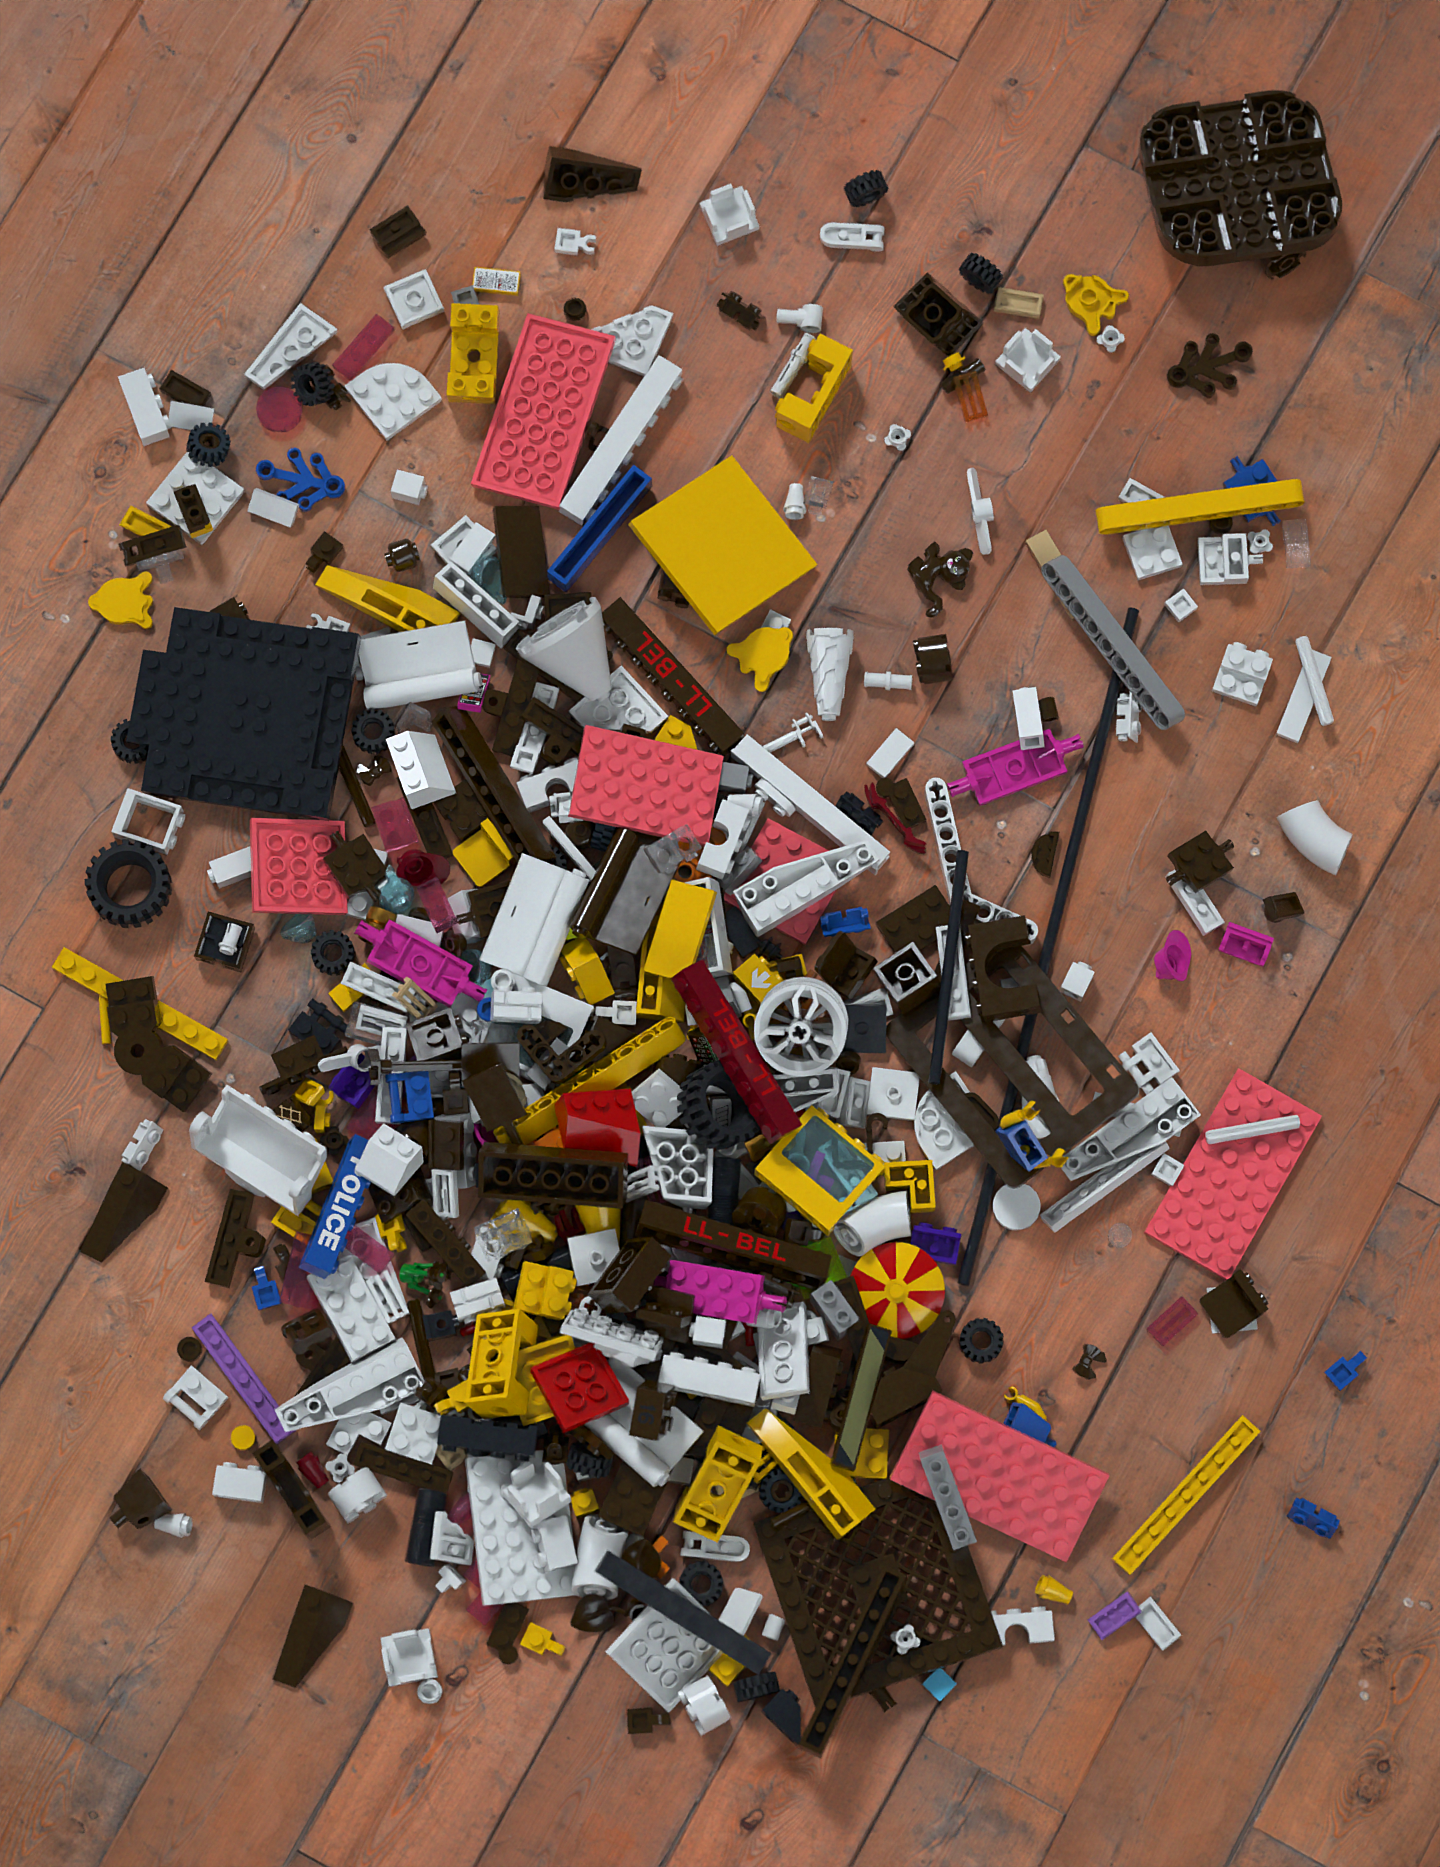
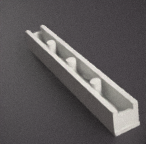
M748 734L735 749L731 750V757L740 765L749 766V772L758 780L763 778L794 805L797 812L840 847L868 840L880 861L868 868L871 873L876 875L878 870L889 859V850Z

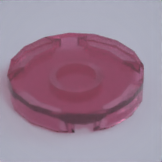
M279 386L272 387L263 392L256 405L257 417L263 427L269 431L281 433L288 432L296 427L301 421L303 410L302 402L297 400L298 396H294V391L290 388Z

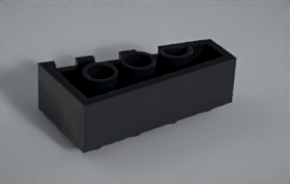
M441 1415L437 1445L442 1446V1451L456 1453L457 1448L467 1449L466 1454L481 1456L482 1451L491 1453L490 1457L505 1459V1455L515 1456L516 1461L528 1462L530 1458H535L539 1428L533 1425H529L528 1428L515 1423L499 1424V1422L490 1420L475 1421L472 1418Z

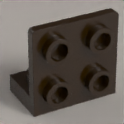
M420 1167L395 1196L372 1182L368 1187L380 1220L384 1224L389 1223L422 1200H425L430 1207L433 1206V1197Z

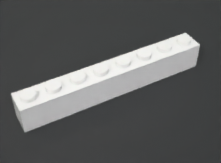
M658 355L559 505V512L583 526L595 513L596 510L594 508L597 503H603L609 493L607 491L611 483L615 484L621 475L619 470L623 464L627 466L634 455L632 453L636 445L640 447L646 437L644 432L648 426L652 428L659 417L656 414L659 409H665L671 399L669 396L673 389L677 390L683 381V378H681V368Z

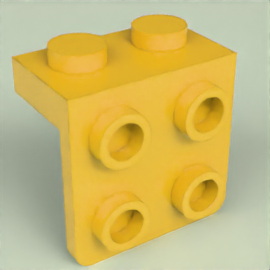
M488 818L480 823L481 830L453 850V856L477 887H483L517 862L498 830Z

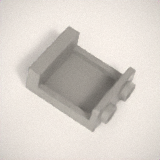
M828 1281L811 1293V1304L819 1315L824 1317L826 1325L839 1341L847 1335V1329L859 1320L858 1316L833 1281Z

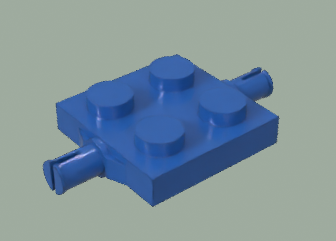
M1236 456L1235 459L1230 460V463L1237 473L1223 482V486L1225 489L1276 482L1277 479L1263 459L1251 466L1245 467L1239 457ZM1274 511L1243 515L1248 523L1257 517L1265 515L1272 526L1281 522Z

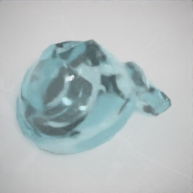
M485 556L475 564L469 577L494 600L504 605L507 598H503V595L498 593L501 589L499 560L493 556Z
M388 865V869L385 871L387 884L382 890L379 904L382 909L400 915L405 913L412 905L415 896L414 888L406 879L398 878L394 868Z
M311 913L295 914L282 927L280 935L283 939H288L292 942L302 944L311 942L315 938L317 930L314 917Z
M466 949L458 958L473 965L468 974L469 980L481 986L490 977L493 965L479 960L483 952L482 950Z

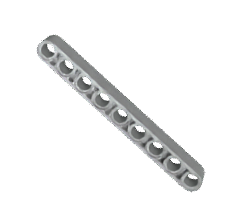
M1060 555L1043 564L1041 572L1044 579L1156 726L1161 730H1167L1183 721L1185 712L1181 704L1067 556Z

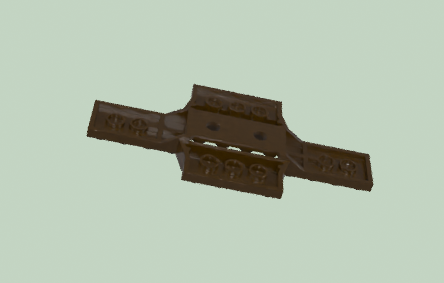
M712 1260L710 1264L711 1267L759 1274ZM693 1313L692 1322L696 1323L697 1316L726 1320L722 1348L693 1344V1337H689V1341L686 1343L664 1338L661 1347L662 1354L659 1360L649 1362L648 1364H641L632 1369L644 1380L658 1382L664 1355L670 1356V1352L674 1351L677 1344L679 1347L677 1353L683 1354L684 1359L694 1361V1357L707 1359L708 1364L718 1365V1362L731 1364L732 1369L742 1370L744 1366L727 1352L739 1321ZM633 1320L632 1325L636 1327L635 1329L642 1331L643 1324ZM760 1383L758 1387L755 1406L760 1397ZM674 1390L678 1394L675 1407L692 1421L703 1396L692 1394L696 1397L690 1400L685 1392ZM704 1397L694 1420V1423L704 1432L683 1457L705 1459L707 1446L718 1425L742 1436L747 1426L746 1423L750 1420L755 1407ZM623 1460L598 1518L643 1537L667 1482L662 1487L659 1485L653 1487Z

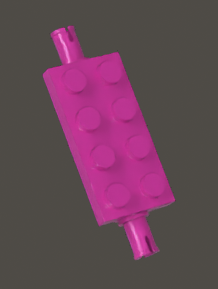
M1047 729L1043 731L1044 747L1021 750L1020 740L962 761L966 777L946 783L947 789L950 791L949 794L951 797L971 790L974 792L979 806L1067 774L1063 757L1067 753L1084 748L1082 740L1080 741L1081 737L1079 734H1076L1073 737L1059 741L1055 740L1051 730Z
M390 919L384 929L381 930L361 920L354 934L373 943L372 946L374 947L366 962L404 983L405 977L412 979L429 997L449 1008L458 993L461 994L462 992L480 1002L487 992L486 988L484 989L469 980L468 974L473 965Z
M670 1259L667 1276L658 1275L654 1280L655 1286L695 1295L694 1314L756 1324L760 1310L770 1309L784 1312L786 1306L776 1303H787V1298L784 1296L766 1294L763 1289L765 1276Z

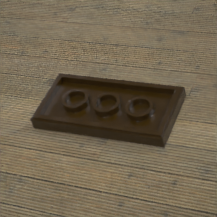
M495 506L493 508L503 598H531L532 595L544 598V595H550L539 506Z

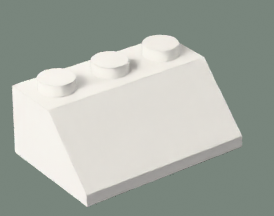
M406 731L386 739L411 809L456 793L435 735Z

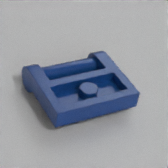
M428 1071L385 1075V1082L389 1086L392 1111L390 1123L434 1119ZM405 1081L408 1113L405 1114L401 1113L398 1082Z

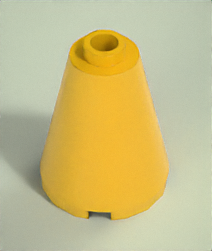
M506 1199L503 1202L501 1201L488 1225L493 1230L509 1234L524 1241L530 1237L534 1244H536L534 1238L539 1234L543 1236L544 1243L550 1241L553 1243L558 1235L555 1232L556 1226L541 1211L538 1214H534L531 1208V1201Z
M575 1205L587 1234L615 1228L620 1248L621 1209Z

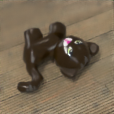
M934 541L925 549L924 555L926 559L924 561L917 556L909 563L907 570L913 577L916 588L923 593L926 599L934 603L932 608L926 610L927 617L937 616L943 609V599L931 590L935 578L940 575L941 579L950 583L953 588L963 590L973 556L972 550L968 548L958 551L949 550L940 557L938 556L940 546Z

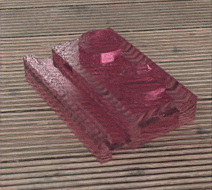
M404 797L371 807L386 852H392L407 847L410 844L419 843Z

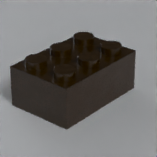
M653 1237L628 1239L588 1295L607 1314L633 1312L640 1306V1300L644 1294L654 1286L656 1277L667 1268V1262L672 1255Z

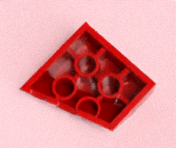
M631 1089L563 1093L554 1106L563 1148L628 1153V1165L635 1167L638 1165L640 1129Z

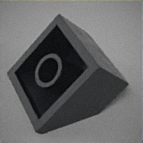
M782 1688L762 1709L761 1713L798 1747L801 1740V1706L798 1704L800 1698L792 1690L789 1689L786 1692Z

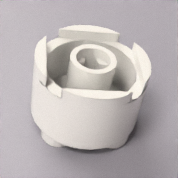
M365 1467L346 1478L347 1481L342 1485L339 1483L328 1493L331 1501L347 1524L358 1518V1513L363 1511L366 1514L377 1506L376 1503L387 1496L369 1468Z
M709 1676L701 1678L677 1692L684 1705L688 1703L685 1710L692 1722L697 1720L694 1725L701 1736L731 1719L723 1700L718 1695V1691Z

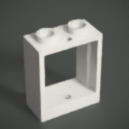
M127 788L111 832L115 838L121 840L129 839L130 843L133 844L135 840L141 841L143 846L146 847L148 844L154 851L168 855L169 850H173L177 841L175 834L177 828L182 827L185 814H183L184 811L180 805ZM137 802L173 814L163 844L126 832Z

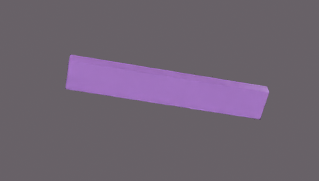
M209 1314L191 1327L277 1445L297 1431L285 1432L275 1412L279 1405L212 1314Z

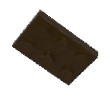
M934 885L878 920L876 926L894 953L912 942L919 951H922L937 941L936 927L948 925L950 905L938 887Z

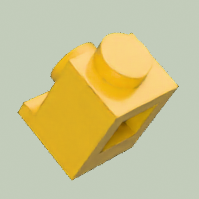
M583 1488L570 1495L576 1519L599 1512L592 1488Z

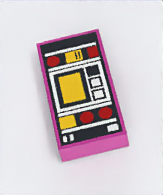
M480 673L482 686H479L477 692L461 694L458 700V709L481 713L483 700L491 681V675Z

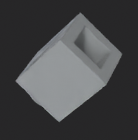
M723 762L718 790L745 794L746 787L751 788L753 774H749V766Z

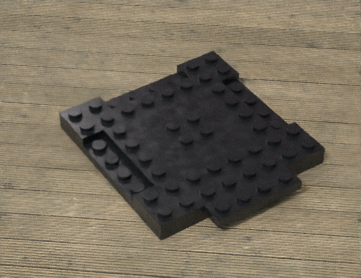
M174 607L166 653L143 649L126 739L128 743L149 746L141 791L147 795L329 821L361 643L359 633L318 627L305 628Z

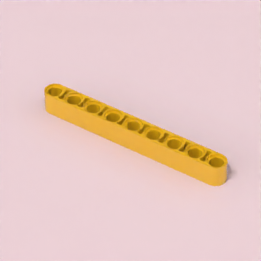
M1290 479L1104 506L1096 509L1095 512L1099 534L1107 535L1294 508L1304 505L1305 501L1301 480Z
M668 1017L661 1020L525 1108L527 1115L513 1121L524 1145L529 1144L558 1125L554 1104L563 1093L613 1090L661 1059V1057L680 1047L686 1038L675 1018ZM503 1126L494 1129V1135L499 1143L512 1144Z

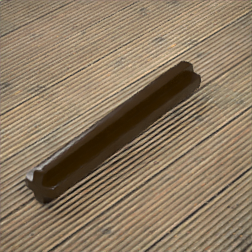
M343 745L339 769L364 827H370L376 821Z
M418 1299L410 1300L407 1302L421 1374L423 1379L430 1376L435 1379V1371L424 1327L420 1301Z

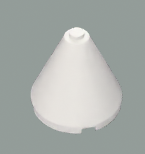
M591 597L589 600L592 604L586 605L584 600L580 601L537 628L538 631L531 638L527 635L517 645L516 650L528 662L592 701L597 699L600 702L610 695L609 691L612 687L602 609L596 597Z

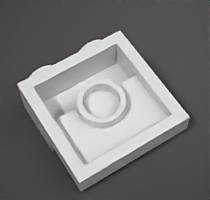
M1234 642L1233 645L1228 644L1212 692L1257 706L1273 659L1269 658V653L1256 650L1254 653L1246 650L1247 646L1242 643Z

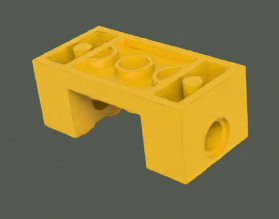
M451 303L450 372H448L447 398L449 402L495 404L500 322L498 305ZM473 350L481 354V358L477 362H470L468 360V354Z
M821 333L817 340L812 339L807 349L809 352L807 359L810 360L808 369L823 376L821 381L823 385L820 392L815 391L810 403L787 392L785 398H780L775 407L776 414L774 418L777 419L776 427L807 443H810L852 366L853 349Z
M521 1309L477 1314L465 1404L483 1419L527 1413L529 1391L515 1380L519 1347L523 1349L536 1344L538 1325ZM496 1353H498L497 1359L493 1362H490L491 1358L494 1357Z
M718 1425L707 1446L706 1458L691 1487H685L676 1504L673 1522L718 1543L761 1462L762 1446ZM714 1485H719L724 1489V1492L720 1495H715L710 1489Z

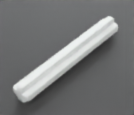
M1307 636L1297 638L1295 643L1322 726H1327L1334 722V718Z
M1298 1115L1209 1130L1205 1133L1208 1144H1215L1298 1129L1300 1127V1119Z

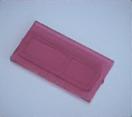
M296 1231L279 1302L293 1305L297 1308L302 1307L313 1310L318 1307L319 1301L306 1278L311 1273L298 1268L311 1235Z

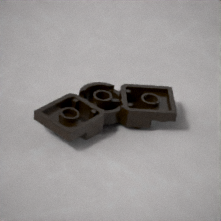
M154 976L105 984L109 1004L107 1013L110 1031L118 1036L114 1045V1056L117 1064L127 1073L141 1075L144 1086L160 1098L166 1099L182 1112H186L213 1073L175 1045L164 1046L160 1036L155 1032L161 1024ZM138 1044L144 1047V1054L140 1058L135 1054V1048Z

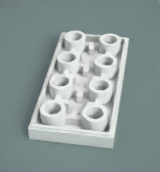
M583 1309L571 1310L563 1322L560 1333L652 1361H655L664 1340L655 1331L645 1330L643 1332L635 1329L636 1327L629 1323H622L620 1325L612 1322V1319L606 1316H598L597 1318L589 1315Z

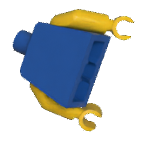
M1030 1101L1022 1110L1019 1109L1011 1112L1001 1119L1000 1127L996 1130V1133L1010 1156L1027 1171L1049 1167L1051 1164L1061 1168L1068 1159V1157L1062 1156L1065 1150L1058 1148L1052 1156L1046 1154L1027 1121H1025V1119L1033 1120L1041 1111H1034L1031 1108L1035 1104L1034 1101Z
M1009 1387V1391L1014 1392L1015 1396L1009 1398L1004 1395L1005 1401L1012 1405L1003 1424L1055 1448L1056 1441L1048 1437L1051 1425L1046 1422L1047 1417L1040 1404L1025 1395H1018L1015 1387Z

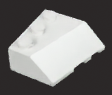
M642 1126L653 1166H658V1171L655 1174L659 1178L658 1184L663 1199L682 1208L705 1210L712 1202L713 1148H705L706 1142L698 1144L694 1141L697 1136L695 1134L689 1136L686 1130Z

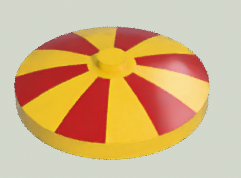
M889 1242L876 1246L858 1260L850 1275L855 1278L869 1323L892 1330V1337L905 1339L922 1333L932 1325L942 1309L945 1298V1284L942 1273L934 1259L917 1246L903 1242Z

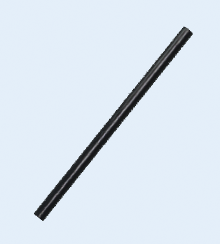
M958 850L956 856L928 1083L936 1085L940 1084L969 856V852L965 850Z

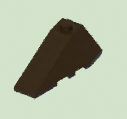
M549 146L545 164L543 199L571 202L574 201L573 199L587 197V199L595 198L596 195H614L637 191L642 169L573 149Z
M122 1162L80 1252L102 1263L133 1231L141 1226L140 1224L158 1209L168 1187Z
M305 1584L272 1680L296 1688L338 1633L345 1627L353 1602Z

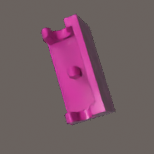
M1229 922L1218 951L1263 967L1274 938Z

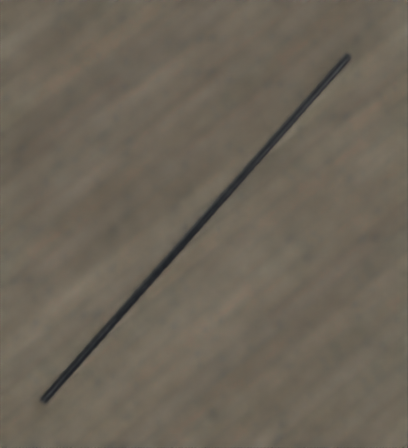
M1128 608L1123 630L1131 640L1133 639L1139 610L1136 608ZM1114 669L1112 670L1038 962V966L1046 975H1048L1122 682ZM1038 1013L1025 1015L1016 1050L1025 1061ZM1008 1080L998 1128L1000 1127L1001 1119L1014 1110L1018 1090L1010 1080ZM987 1163L957 1282L964 1286H969L997 1177L996 1171L989 1163Z

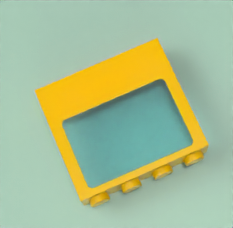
M811 1105L799 1119L803 1125L783 1137L755 1168L754 1175L829 1236L834 1230L835 1224L878 1175H883L885 1166L883 1165L884 1161L877 1154L873 1153L871 1155L865 1150L866 1146L859 1139L854 1138L853 1140L846 1134L847 1130L841 1124L831 1122L828 1119L829 1115L819 1107L816 1109Z

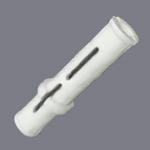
M804 333L796 349H793L790 353L791 357L770 390L772 395L779 399L784 397L803 363L805 364L808 361V346L812 339L817 340L814 336Z

